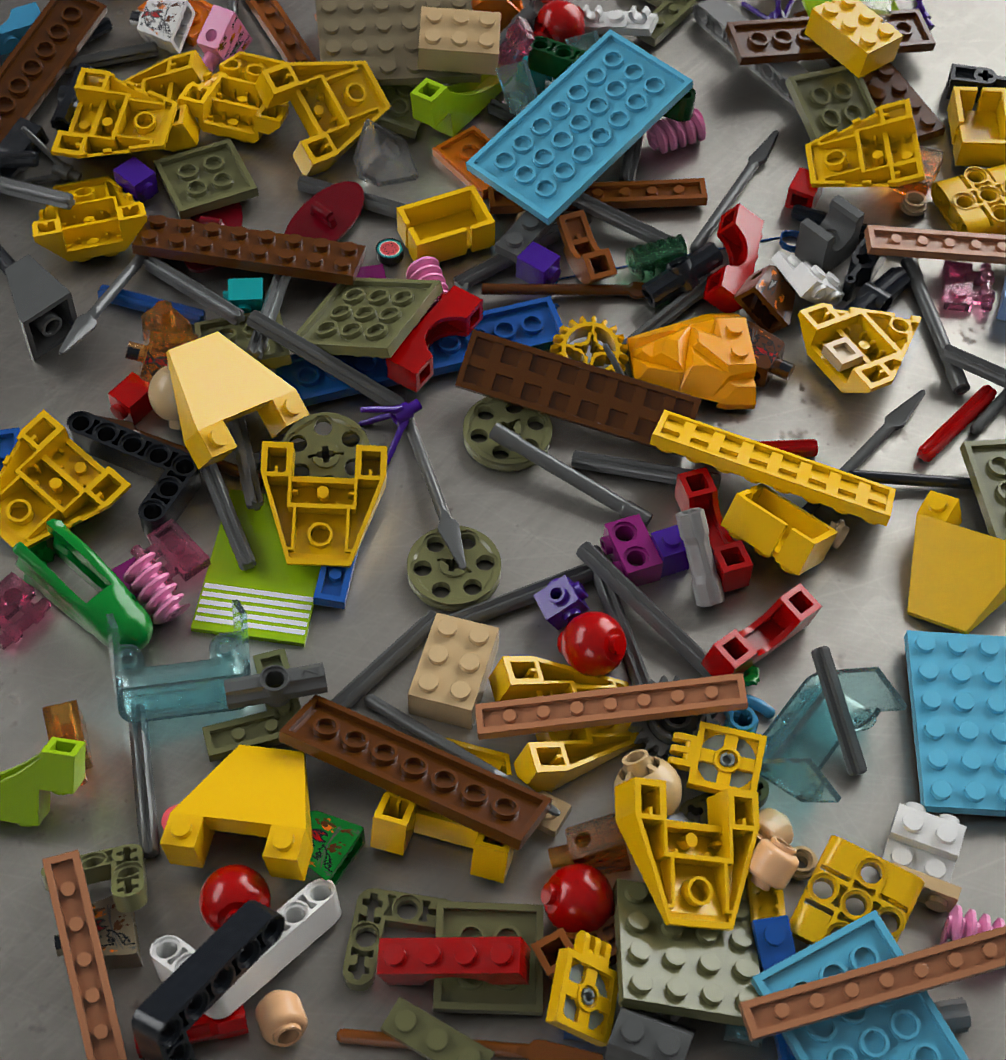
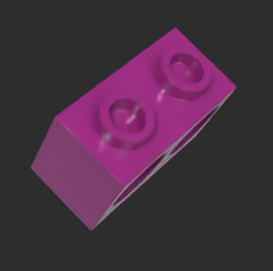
M640 514L604 524L603 537L600 538L601 549L605 556H610L615 567L637 587L661 580L663 562Z

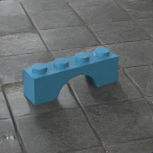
M36 2L11 9L8 20L0 26V56L13 51L40 15L41 11Z

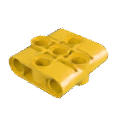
M1006 164L987 169L976 166L969 167L964 171L963 175L932 184V199L953 231L1006 235Z
M831 835L789 920L792 936L808 945H812L830 935L832 931L839 930L876 910L880 916L890 915L895 918L897 930L890 933L897 943L925 885V881L843 838ZM864 867L875 868L879 873V881L872 884L867 883L861 877V869ZM821 881L826 882L832 889V895L826 899L817 897L813 892V885ZM850 898L859 899L864 905V913L857 916L850 914L846 909V901Z

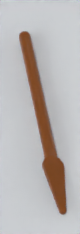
M343 1028L336 1033L337 1041L342 1044L409 1049L381 1031ZM473 1039L495 1052V1056L528 1060H603V1055L600 1053L543 1039H535L529 1044Z

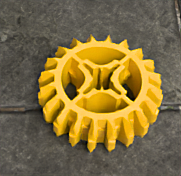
M595 315L591 318L590 322H587L584 316L580 317L579 324L571 319L568 327L562 325L559 329L560 334L554 335V344L550 346V353L588 364L586 353L590 345L592 357L589 364L593 366L609 364L605 369L616 372L603 346L598 343L597 340L609 345L623 372H625L626 367L624 365L629 360L628 355L625 354L628 351V344H622L624 334L615 335L617 332L616 325L610 328L606 327L607 319L603 320L601 324L596 322ZM587 337V339L584 342H574V345L570 344L572 341L578 338Z

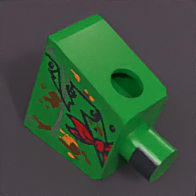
M312 810L310 815L313 852L306 877L310 881L317 879L331 880L336 887L366 843L364 828L318 810Z

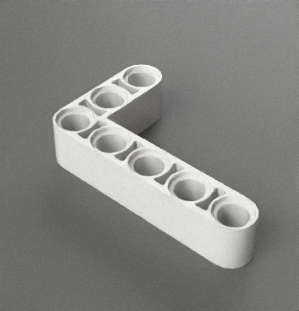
M317 879L310 882L276 911L285 918V927L282 935L204 1013L212 1019H222L231 1015L340 919L342 912L335 884L331 880ZM161 936L151 944L150 955L161 982H164L196 951L177 936Z

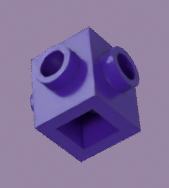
M566 575L551 580L547 587L533 595L546 621L557 630L568 625L576 616L590 611L585 602V599L588 598L586 590L579 581L574 583Z

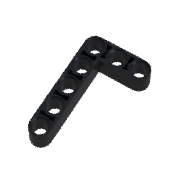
M77 411L72 413L66 421L70 439L87 454L156 482L140 504L138 514L142 530L147 537L152 539L164 537L171 530L202 485L200 470H198L191 455L89 412Z
M256 900L247 901L136 1009L132 1016L131 1027L144 1060H196L186 1031L279 939L285 927V918L282 914Z

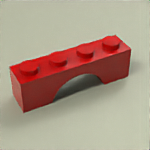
M741 203L721 216L717 237L723 243L728 253L729 265L723 266L707 277L703 299L723 313H734L738 309H743L734 299V296L748 277L754 273L755 263L758 259L759 244L763 236L764 220Z
M455 285L447 293H443L439 297L437 304L430 312L427 311L424 314L420 323L409 333L392 357L386 358L388 378L417 393L434 374L433 354L429 351V347L443 337H467L483 319V299Z
M707 467L677 474L674 497L681 511L698 507L705 511L709 528V541L723 591L728 592L749 586L753 563L742 540H733L727 529L720 525L723 519L719 507L718 490Z
M799 583L778 598L762 616L739 632L735 628L715 642L700 664L711 676L743 673L807 627L822 608V605Z
M521 936L379 938L376 974L388 985H424L426 981L450 977L475 979L493 985H529L531 948Z

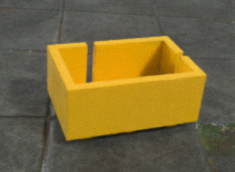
M831 0V2L827 1L812 8L804 32L805 35L858 78L894 61L903 35L887 22L882 23L883 19L860 0Z
M953 86L947 114L952 145H954L955 166L995 167L1006 164V88L982 87L976 111H973L978 88Z
M474 185L396 207L397 231L406 248H408L413 261L430 256L442 262L467 254V249L475 252L495 246V220Z
M763 483L737 493L720 524L729 530L730 536L752 545L755 552L763 557H775V561L780 564L781 569L789 574H796L798 576L822 563L838 534L837 530Z

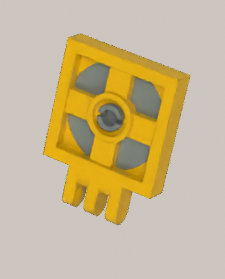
M700 721L697 736L682 732L673 733L672 741L678 744H672L669 753L678 757L670 756L667 762L674 769L689 772L686 788L711 794H717L726 789L757 792L767 736Z
M581 930L575 937L573 949L563 948L558 951L545 1022L591 1044L603 1047L608 1045L612 1032L618 996L617 971L608 967L612 949L611 945Z

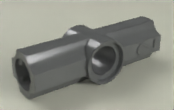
M323 663L285 669L280 665H271L263 669L260 674L223 680L228 710L265 703L271 707H281L293 698L328 692ZM275 684L281 685L278 688H271V686Z

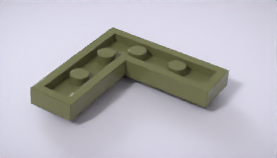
M644 0L658 7L652 13H657L659 21L651 36L634 37L655 47L693 12V8L698 4V0Z
M285 648L253 655L257 674H260L263 669L271 665H280L285 669L290 668ZM275 684L272 685L271 688H278L281 685ZM299 698L290 699L286 705L281 707H271L265 703L267 711L202 727L210 762L225 759L240 744L267 748L283 744L279 741V731L301 709Z
M400 996L380 1028L382 1033L428 1060H493L495 1052Z

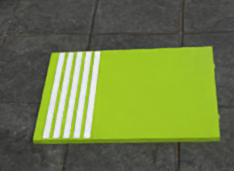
M230 489L229 496L255 557L256 566L246 571L239 568L221 522L192 621L191 631L305 647L315 606L313 604V596L321 566L287 565L267 494L262 493L264 505L260 506V510L255 511L246 507L242 490Z

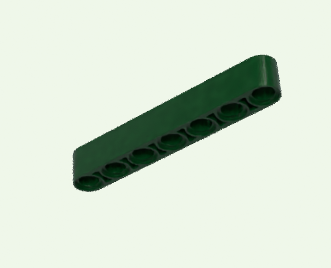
M536 36L528 42L527 66L534 72L557 79L586 51L547 37ZM692 88L663 116L679 122L692 119L696 91Z

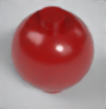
M565 0L551 1L545 4L537 13L534 22L535 31L530 34V37L543 36L575 47L584 35L585 14L579 6H575L571 2Z
M591 611L576 616L568 623L565 630L558 636L557 647L569 666H572L575 670L586 676L597 677L606 675L619 666L625 656L627 641L625 632L617 620L606 613Z
M581 863L564 866L557 870L542 888L541 901L544 904L546 915L557 929L563 927L564 931L568 933L581 930L590 933L599 929L606 923L609 917L614 915L612 886L607 877L593 866Z
M239 864L227 865L214 871L204 882L199 896L200 912L206 924L216 932L249 900H256L270 908L271 893L266 880L253 868Z

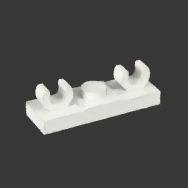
M585 4L583 8L585 14L584 34L604 35L611 29L619 35L651 36L659 21L657 13H650L648 6L643 8L642 13L636 11V6H632L630 11L615 10L603 12L601 5H597L594 11H590L588 4Z

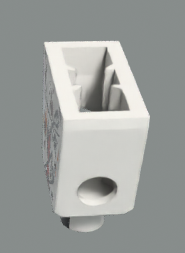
M147 0L143 12L135 10L131 12L130 24L137 27L138 33L146 43L155 42L158 48L174 54H180L196 12L188 0Z

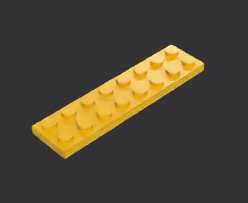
M664 410L650 440V445L656 446L662 452L676 453L685 456L691 462L711 465L722 473H734L744 477L751 483H763L773 487L780 493H791L803 497L809 503H820L832 507L838 513L861 517L869 524L887 526L891 516L896 492L894 488Z

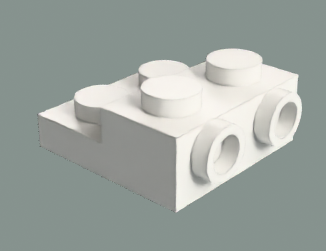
M778 251L771 258L801 298L816 305L827 303L832 304L834 307L841 302L842 297L845 295L838 287L841 284L840 281L831 272L825 273L815 264L812 266L807 261L801 262L793 254L788 256Z
M908 802L906 805L900 803L894 815L882 858L891 863L896 862L950 883L967 826L959 824V819L951 814H941L938 817L927 813L926 808L919 803Z

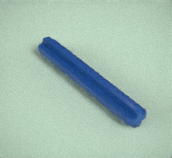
M103 284L100 286L97 293L98 299L108 289L109 285ZM122 289L111 302V304L170 319V310L166 308L164 299ZM170 301L172 307L182 315L179 319L184 320L185 323L194 325L196 322L205 321L206 313L203 309ZM171 310V311H170V312H172L173 318H174L175 315H176V313L174 312L175 310H173V311Z

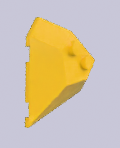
M819 303L802 309L798 313L807 355L842 393H870L891 385L922 318L911 315L910 319H904L902 317H895V313L856 307H850L848 311L833 309V305L827 303ZM847 336L864 354V358L861 364L838 372L822 355L821 351L824 344Z

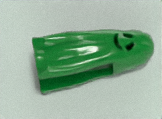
M55 518L50 519L46 522L48 532L54 536L52 545L55 554L99 592L87 603L79 598L22 542L14 545L12 550L18 556L15 565L24 573L22 582L37 589L57 608L105 646L118 653L132 654L143 650L149 644L153 635V625L146 609L139 604L135 595L128 590L126 585L103 560L70 531L62 521Z

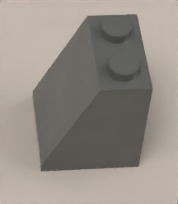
M28 254L7 267L5 272L30 358L35 361L64 342L77 318L71 292Z
M622 1007L608 1041L605 1060H686L696 1030L644 1010Z

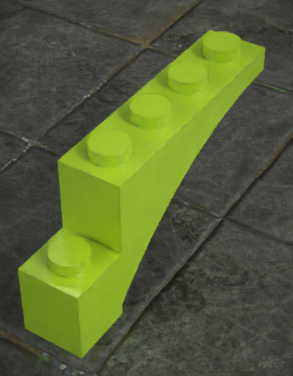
M498 64L497 75L481 74L480 82L458 83L449 86L425 78L410 92L413 119L430 125L433 129L453 137L482 111L491 99L495 98L515 79L514 70Z
M52 737L38 754L17 766L0 772V821L17 823L22 827L39 826L50 811L51 791L56 795L74 794L85 779L86 742Z

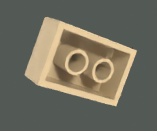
M422 6L417 69L497 75L501 12Z
M436 613L408 692L409 714L472 730L476 719L475 704L481 703L499 648V628Z

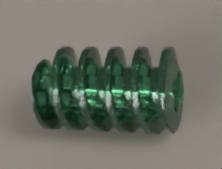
M678 234L676 238L670 236L666 240L658 239L655 243L653 241L647 242L645 246L639 244L636 245L635 249L628 247L625 251L627 267L630 273L636 274L640 281L645 279V271H647L650 278H654L655 269L660 274L666 270L665 266L670 261L681 256H688L686 242L681 234Z

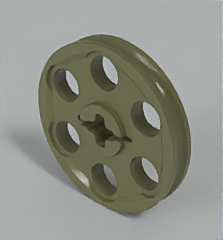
M485 397L475 403L464 418L463 442L467 452L481 465L497 471L514 472L534 466L535 463L490 439L489 434L494 425L499 422L519 434L524 440L547 453L552 441V422L550 417L520 407L522 409L521 412L512 414L506 408L515 405ZM489 412L493 415V418L483 420L478 417V414ZM540 422L544 427L540 430H533L529 428L528 424ZM476 434L484 435L487 438V440L482 443L474 442L471 439V437ZM504 451L509 454V457L497 459L493 456V453Z
M332 412L314 413L300 419L287 431L282 441L292 442V440L297 438L306 441L307 447L303 451H295V468L305 467L310 472L309 476L355 478V475H349L345 471V467L348 463L355 462L356 446L347 447L343 444L342 439L347 434H354L360 440L357 445H370L366 433L355 421L344 415ZM326 422L331 425L332 430L327 435H319L315 432L316 425ZM328 451L329 456H332L327 463L323 462L322 458H317L322 457V452Z
M460 526L462 540L469 539L475 543L473 548L464 549L465 570H461L459 567L454 569V571H449V568H453L454 565L458 564L439 534L438 528L421 536L412 546L407 558L408 582L414 594L425 604L439 610L457 612L487 601L496 591L501 578L500 554L495 544L486 535L473 528ZM433 542H439L444 545V549L439 552H432L427 547ZM482 560H488L494 566L490 570H481L477 567V564ZM419 566H427L431 569V572L426 576H419L414 570ZM475 584L481 588V591L478 594L470 595L464 591V588L467 585ZM438 587H445L450 591L448 596L442 598L436 597L432 592Z

